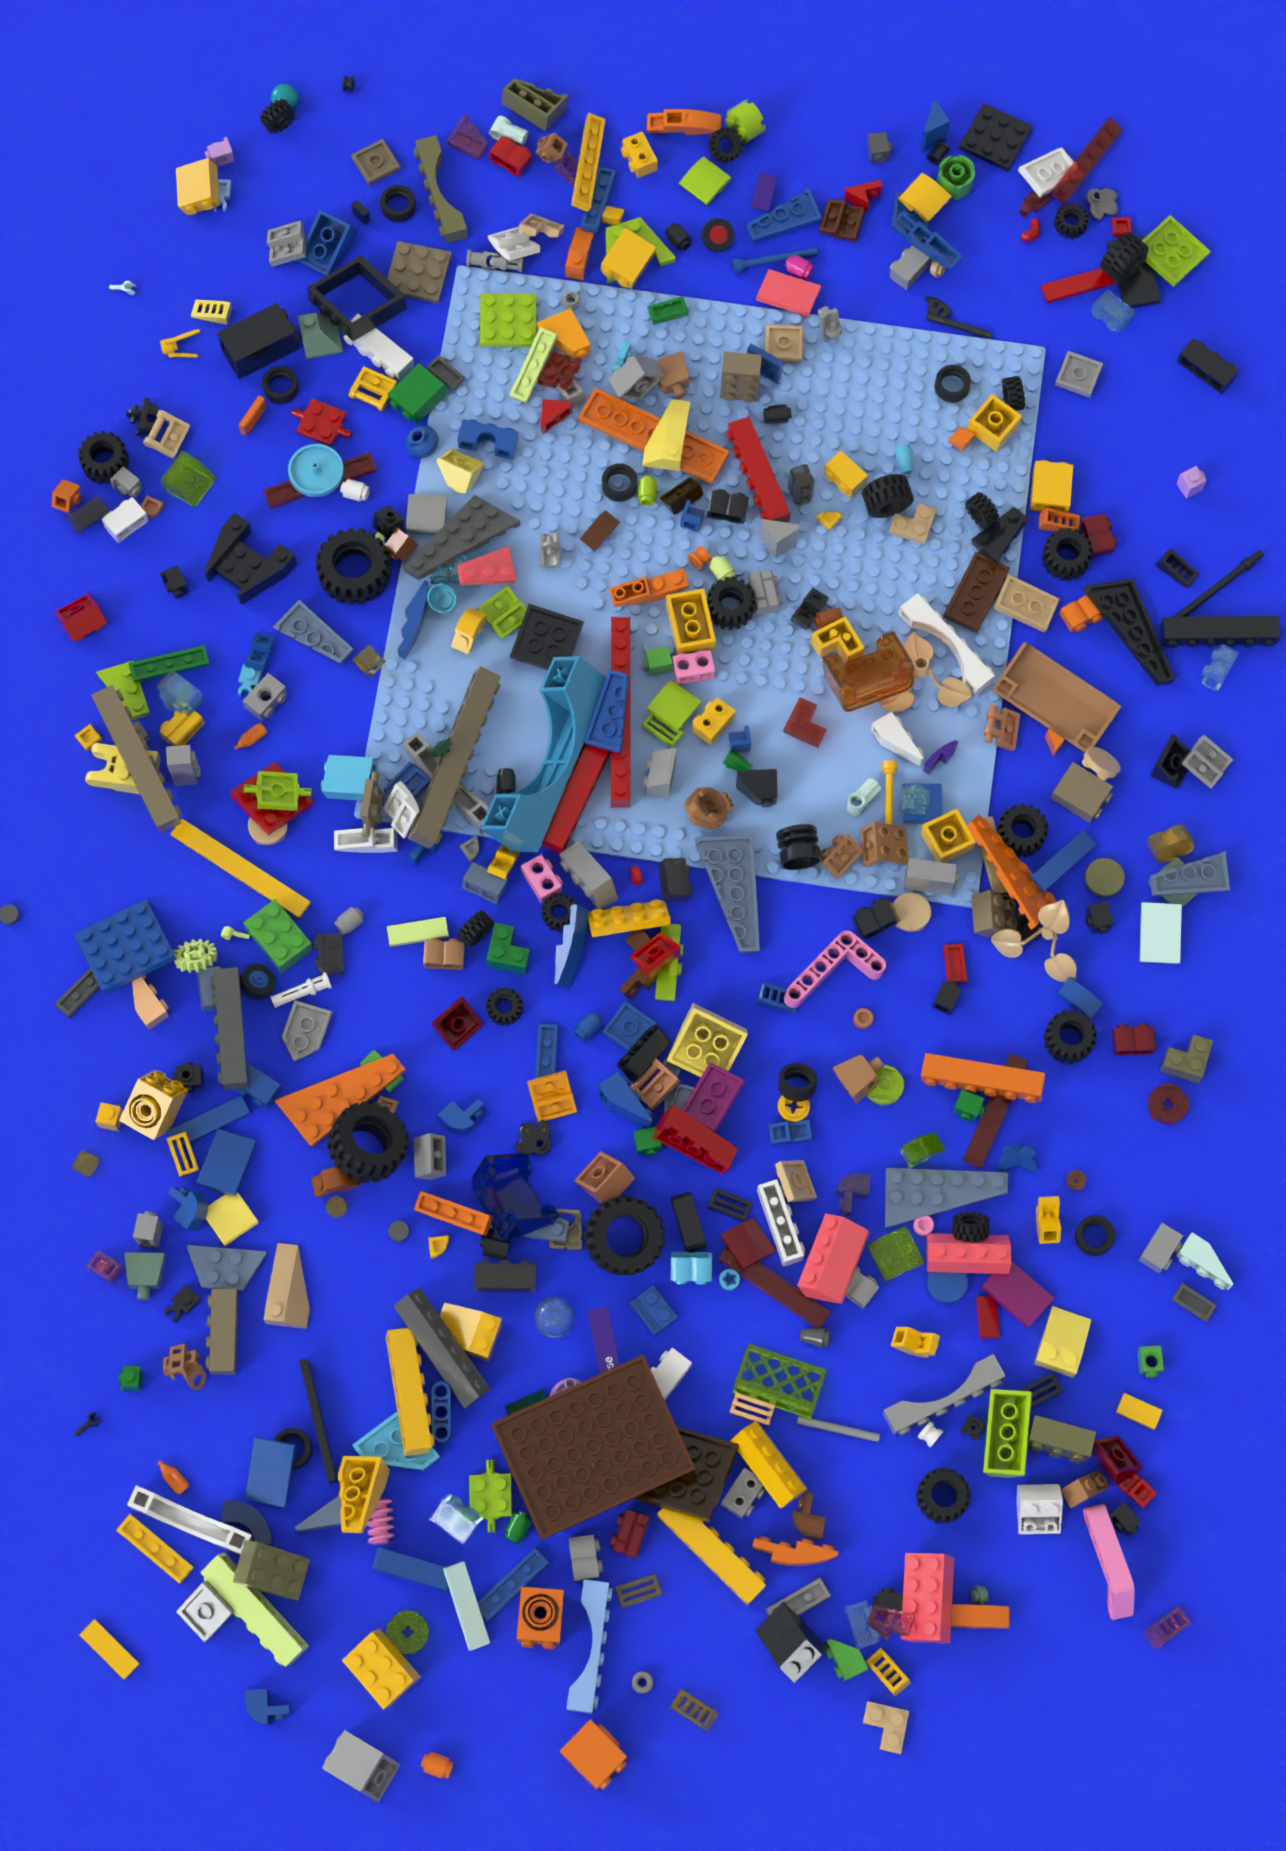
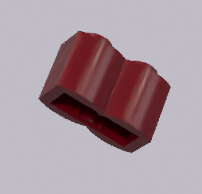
M1105 513L1083 518L1081 528L1082 532L1086 535L1085 539L1089 538L1091 541L1090 545L1093 548L1092 558L1113 553L1115 547H1117V540L1110 532L1112 529L1111 521L1109 518L1107 519Z
M1122 1024L1116 1026L1117 1028H1114L1112 1031L1113 1051L1116 1056L1154 1054L1156 1051L1154 1027L1148 1026V1024H1138L1136 1027Z

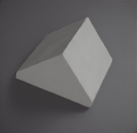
M761 519L759 539L773 557L777 558L797 544L800 525Z

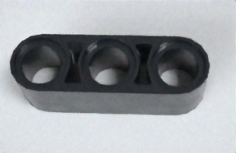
M657 1025L649 1027L620 1059L617 1067L630 1081L638 1079L652 1064L653 1060L668 1046L670 1039Z
M691 1192L672 1196L671 1203L686 1252L706 1248L705 1237Z

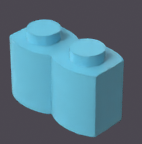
M671 1252V1281H675L676 1284H686L687 1281H695L699 1285L712 1281V1253Z

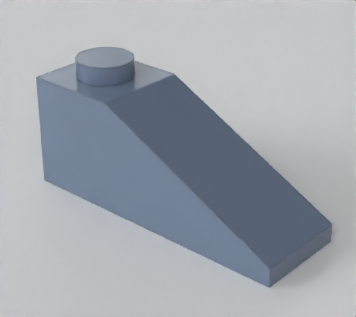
M339 1496L295 1526L297 1532L303 1533L340 1527L341 1498Z

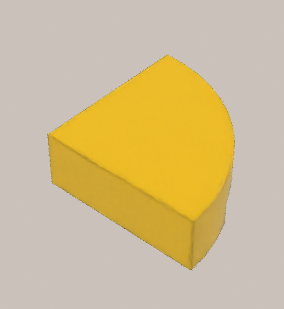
M836 511L822 512L816 516V520L830 531L843 518V515Z
M449 1235L428 1238L431 1259L437 1258L445 1252L449 1244Z

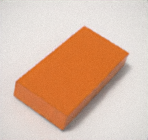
M259 395L238 424L241 434L248 435L267 408L265 398Z

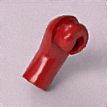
M1032 219L1031 228L1021 234L1023 242H1031L1039 237V219Z

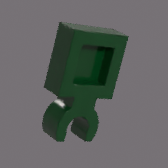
M446 738L441 742L438 741L428 751L434 758L439 756L443 758L451 751L449 747L453 743Z

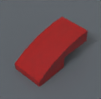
M1136 1474L1117 1486L1141 1508H1144L1157 1494L1143 1478H1139Z

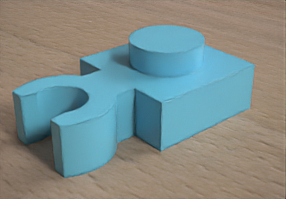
M623 341L617 355V360L612 367L613 372L621 368L626 363V360L632 356L631 343Z
M243 664L238 680L239 684L243 685L238 689V696L240 698L243 692L247 691L250 693L252 687L255 688L260 682L263 671L245 667V664Z

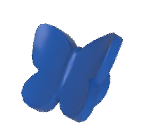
M1016 1144L1003 1148V1157L999 1160L998 1171L1008 1169L1014 1165H1020L1033 1172L1037 1171L1034 1158L1036 1152L1032 1146L1024 1147Z

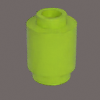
M644 476L638 481V500L641 505L651 506L654 505L657 499V480L652 476Z

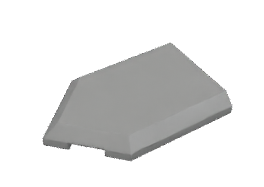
M294 1000L282 1034V1039L294 1062L320 1049L333 1013L332 1011Z

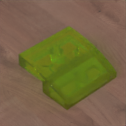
M907 1226L868 1244L885 1281H889L925 1263Z

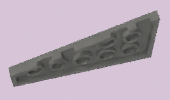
M474 495L403 566L404 572L417 580H421L439 570V567L448 562L450 564L462 554L465 556L489 543V540L495 536L506 534L508 529L519 527L520 520Z

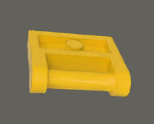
M363 366L348 396L377 407V410L383 412L389 400L387 394L397 385V381ZM360 387L382 396L381 399L378 400L360 392Z

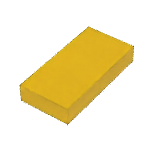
M1124 1393L1116 1413L1155 1430L1163 1410Z

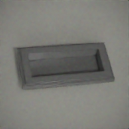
M439 355L426 366L428 371L452 391L466 379Z
M1181 1283L1171 1299L1205 1322L1208 1321L1217 1307L1216 1304Z

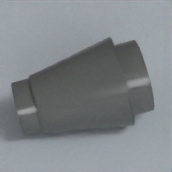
M826 1328L801 1329L800 1341L820 1348L829 1347L831 1331L826 1330Z

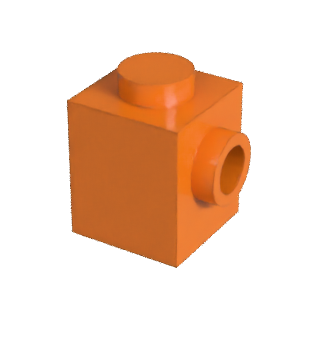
M62 479L52 492V507L69 513L75 505L80 503V485Z

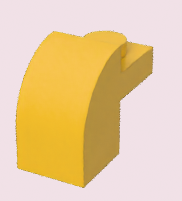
M471 607L468 608L458 621L451 647L466 654L471 653L476 636L482 632L487 614Z
M1059 1196L1038 1197L1036 1225L1039 1244L1060 1243Z
M896 1327L891 1347L914 1356L928 1358L929 1355L935 1356L940 1336L935 1333H921L910 1327Z

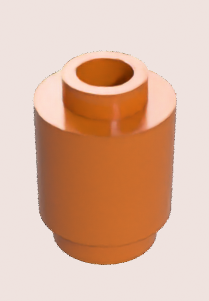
M430 1751L429 1755H424L421 1766L424 1767L423 1772L440 1779H443V1777L448 1779L454 1762L449 1761L450 1758Z

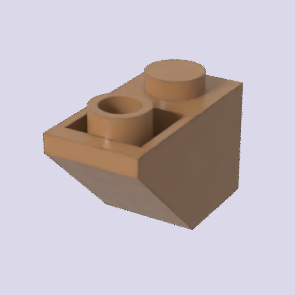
M1098 1469L1062 1488L1061 1492L1070 1508H1073L1110 1487L1105 1476Z

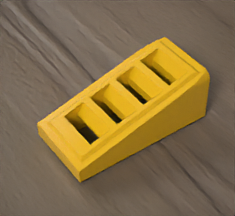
M882 1648L865 1661L895 1697L911 1683L908 1677ZM884 1657L885 1660L875 1667L874 1664ZM889 1664L890 1667L881 1674L880 1671ZM895 1671L896 1674L887 1680L886 1678ZM901 1678L902 1680L893 1687L892 1684Z

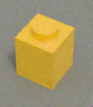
M101 1102L95 1122L99 1128L119 1132L121 1125L119 1120L123 1110L120 1106Z

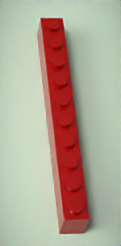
M611 617V670L625 673L629 676L622 753L611 752V807H630V617Z

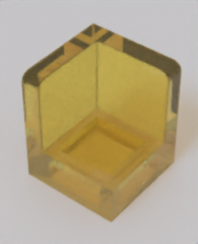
M367 645L353 659V662L364 674L371 677L386 663V660L372 646Z

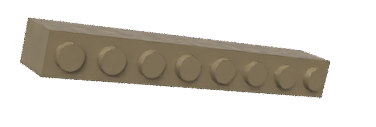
M111 685L91 694L159 833L181 824L179 818L182 816L178 805L173 806L171 802L174 799L169 788H164L163 783H165L163 775L161 772H156L154 767L157 764L152 755L148 756L146 750L149 748L144 739L140 740L138 734L141 732L136 722L132 724L130 720L132 714L128 706H123L122 701H124L120 690L116 691L114 686Z

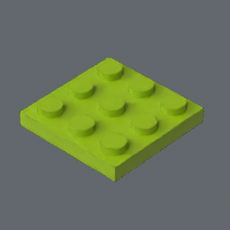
M1171 215L1142 240L1149 247L1145 262L1173 287L1211 252Z
M480 293V347H531L536 337V293Z

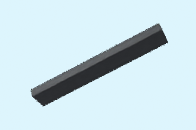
M305 1358L299 1360L327 1479L329 1484L337 1482L336 1472L308 1359Z

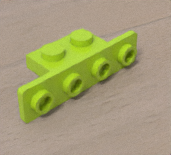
M681 925L661 926V933L679 944L681 947L680 956H683L684 944H680ZM678 958L658 973L655 992L656 1000L675 1001L677 975H681L682 963H678Z

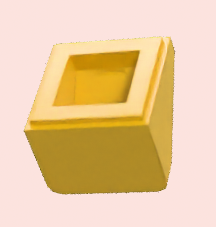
M606 206L602 215V223L610 225L620 224L625 210Z

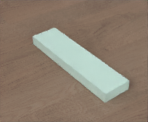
M462 1561L443 1568L468 1650L472 1651L489 1644L490 1641L465 1562Z

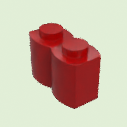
M501 136L489 151V159L496 165L505 168L514 176L520 177L532 162V154L526 147L516 145L513 139Z

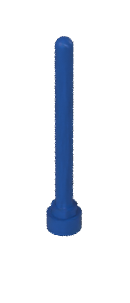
M810 248L749 260L733 258L731 259L732 271L734 274L741 273L747 267L786 261L789 256L794 254L802 258L814 256L819 253L818 248Z

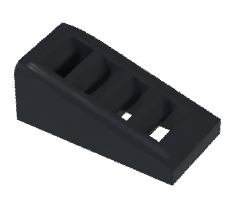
M1171 548L1155 564L1160 570L1186 588L1199 574ZM1180 568L1184 569L1181 574L1178 573ZM1188 572L1190 575L1185 579L1184 576Z

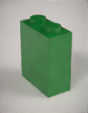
M418 363L387 395L390 399L389 404L396 411L399 409L408 421L412 420L418 424L449 393L444 383Z

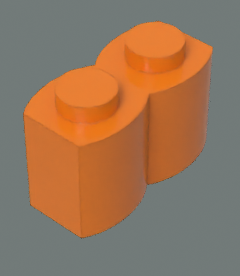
M1087 595L1064 606L1060 610V616L1071 633L1075 631L1081 632L1087 628V624H1096L1104 618Z

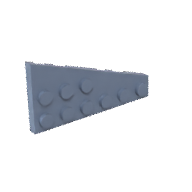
M753 835L695 837L694 841L739 953L760 952Z

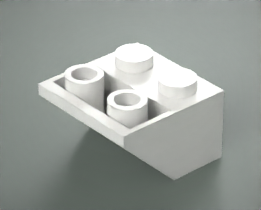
M1017 1485L1018 1534H1060L1063 1504L1060 1485Z

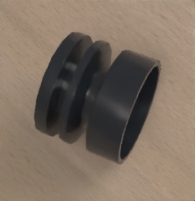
M792 825L776 833L777 846L782 850L779 853L783 869H806L818 865L822 861L820 847L816 845L819 839L817 828L814 825Z

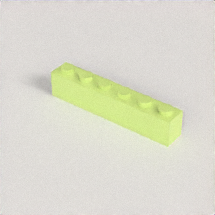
M226 1553L218 1554L200 1572L204 1576V1581H207L211 1587H214L224 1601L235 1611V1616L242 1618L246 1623V1628L259 1637L261 1645L275 1655L274 1659L277 1663L285 1667L293 1664L309 1645L259 1590L234 1583L233 1579L237 1565Z

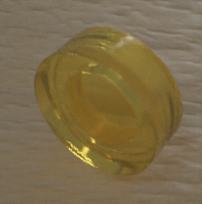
M334 1196L327 1201L326 1210L330 1216L339 1218L346 1213L347 1205L343 1198Z

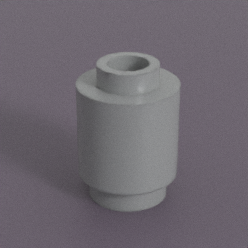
M350 907L336 918L337 921L334 925L342 935L349 934L364 922L362 919L364 915L359 908L356 907L354 909Z

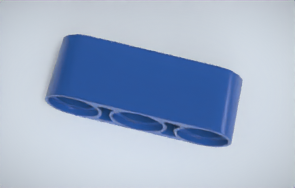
M440 1381L432 1387V1433L437 1444L445 1445L450 1442L452 1437L451 1390L447 1383ZM445 1388L447 1394L444 1397H438L436 1395L437 1389ZM441 1408L446 1409L447 1415L444 1418H439L436 1416L437 1410ZM441 1429H445L448 1432L444 1439H439L436 1436V1433Z

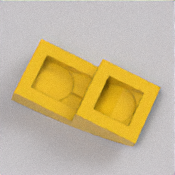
M501 845L496 852L495 858L488 866L487 872L506 879L520 852L511 851L504 845Z

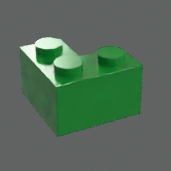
M494 924L486 959L487 967L526 974L530 959V949L512 946L515 935L514 926Z

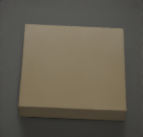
M384 139L351 154L353 162L369 186L401 170V166Z

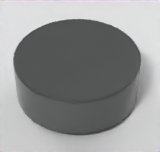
M7 904L0 908V920L3 924L13 925L19 920V911L14 905Z
M395 1221L389 1226L388 1233L393 1241L403 1242L409 1236V1228L403 1221Z

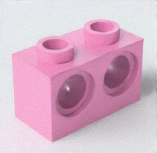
M701 649L690 654L679 653L672 656L676 684L680 685L714 679L715 669L711 650ZM705 662L707 663V665L702 667L699 666L698 663ZM686 665L688 669L682 670L679 666Z
M542 854L521 865L523 876L541 904L545 902L546 898L549 899L550 895L556 896V893H562L561 885H563L560 877L553 874L551 870L553 867L550 861L544 859ZM536 867H540L543 869V871L541 873H535L533 869ZM546 883H550L553 885V887L551 889H545L543 888V885Z

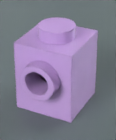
M1197 466L1180 474L1177 485L1186 499L1203 490L1206 476Z

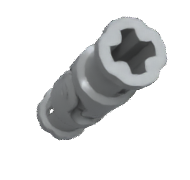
M469 249L466 259V266L478 265L482 266V268H500L505 271L513 269L522 272L524 257L509 261L498 253L487 251L479 253L472 252ZM489 255H492V256H491V259H490V264H491V265L488 264V256H489Z

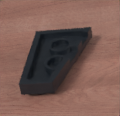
M1011 508L991 526L971 539L972 545L998 565L1003 553L1007 552L1012 540L1018 536L1027 523V517L1017 508Z

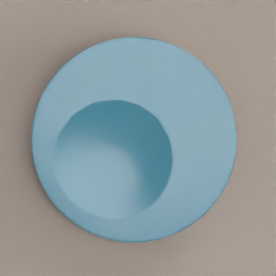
M310 444L300 448L293 454L289 461L288 474L291 484L298 492L310 497H322L338 488L343 479L344 468L341 457L334 449L323 444Z

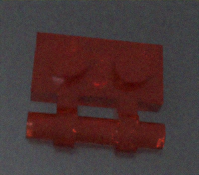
M552 352L537 379L538 384L556 388L558 383H561L560 388L567 389L568 385H571L574 380V374L581 368L582 359L575 357L574 361H571L568 355Z

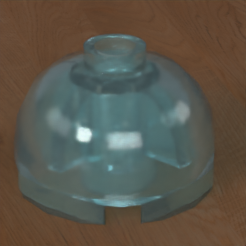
M558 1296L548 1297L542 1300L536 1307L534 1313L535 1325L544 1336L561 1338L567 1335L573 1328L575 1311L571 1303L566 1299Z

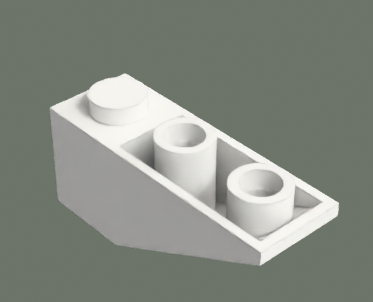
M890 712L872 723L871 731L881 746L918 766L923 764V751L920 747L915 746L912 735L904 730L902 727L903 723L898 716Z

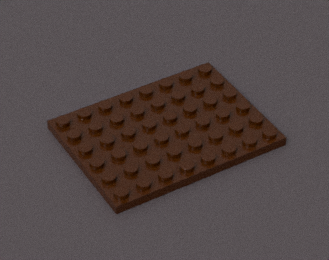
M644 1354L491 1423V1427L541 1541L696 1470Z

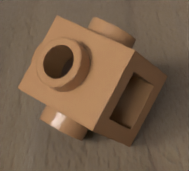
M554 132L540 138L535 153L549 164L561 159L568 143Z

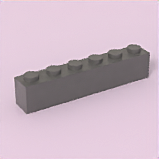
M238 967L214 969V976L211 977L212 989L215 988L216 995L212 996L213 1008L217 1007V1014L213 1015L214 1026H218L215 1042L216 1046H220V1053H216L217 1065H221V1072H218L219 1084L223 1085L224 1091L249 1088Z
M420 1287L408 1293L394 1305L398 1314L464 1408L476 1402L491 1390Z

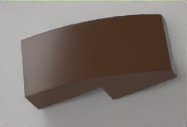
M605 510L587 529L580 540L593 551H596L603 541L612 534L620 524V521Z

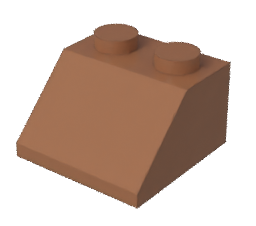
M600 1151L574 1182L601 1204L609 1199L619 1197L630 1186L635 1177L622 1162Z

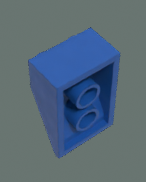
M319 209L305 240L306 257L296 261L327 276L332 273L350 247L358 228Z

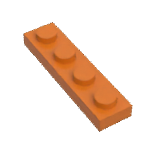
M420 1191L414 1210L484 1236H487L493 1216L423 1191Z

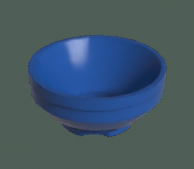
M417 426L407 435L405 447L414 458H426L436 450L439 443L438 434L430 426ZM422 433V438L419 441L413 440L416 434Z

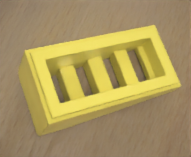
M195 300L191 318L227 325L232 306L230 302ZM199 306H202L201 313H197Z

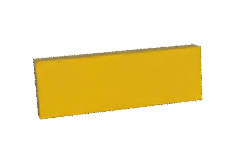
M95 1619L79 1634L124 1680L140 1665Z

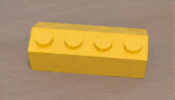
M755 1421L748 1425L731 1440L732 1443L739 1444L738 1452L780 1509L809 1490L759 1422Z

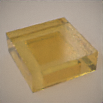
M81 1150L72 1169L91 1178L100 1159Z

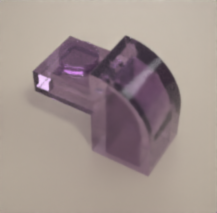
M851 1173L841 1179L835 1195L843 1196L839 1197L838 1209L842 1210L841 1216L850 1217L852 1197L868 1199L871 1174Z

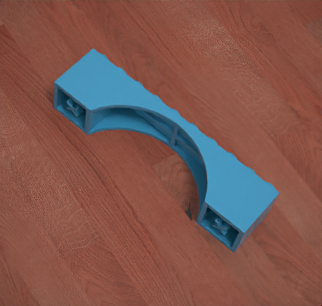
M580 656L553 657L539 690L544 699L549 718V742L544 761L537 774L526 786L513 793L495 794L480 828L511 851H539L584 744V739L606 677Z

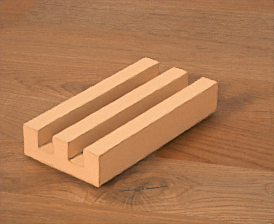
M736 1392L729 1413L769 1426L775 1405ZM738 1399L743 1400V1401H746V1402H749V1403H752V1404H755V1405H758V1406H761V1407H764V1408H767V1409H770V1410H769V1412H767V1411H765V1410H762V1409H759V1408H756V1407H753V1406H750V1405H747V1404L738 1402ZM737 1406V1407H740V1408H743V1409H746V1410H749V1411H752V1412H755V1413H758V1414L767 1416V1419L765 1420V1419H762V1418H759V1417H756V1416H753V1415H750V1414H747V1413H744V1412L735 1410V1407Z

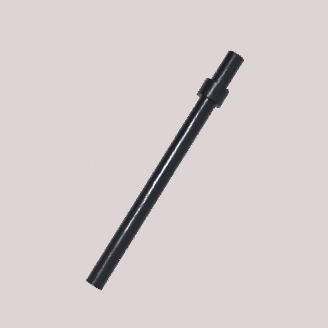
M1258 550L1251 557H1246L1237 568L1174 617H1186L1245 570L1251 569L1254 563L1264 556L1263 552Z

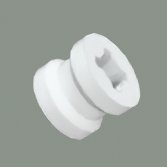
M930 1421L918 1435V1438L920 1440L924 1439L927 1442V1446L931 1448L943 1431L936 1429L934 1423Z

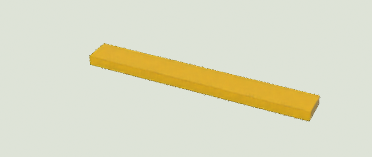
M181 819V824L177 825L170 833L173 838L271 901L276 899L284 910L298 919L302 917L310 906L311 902L184 819Z

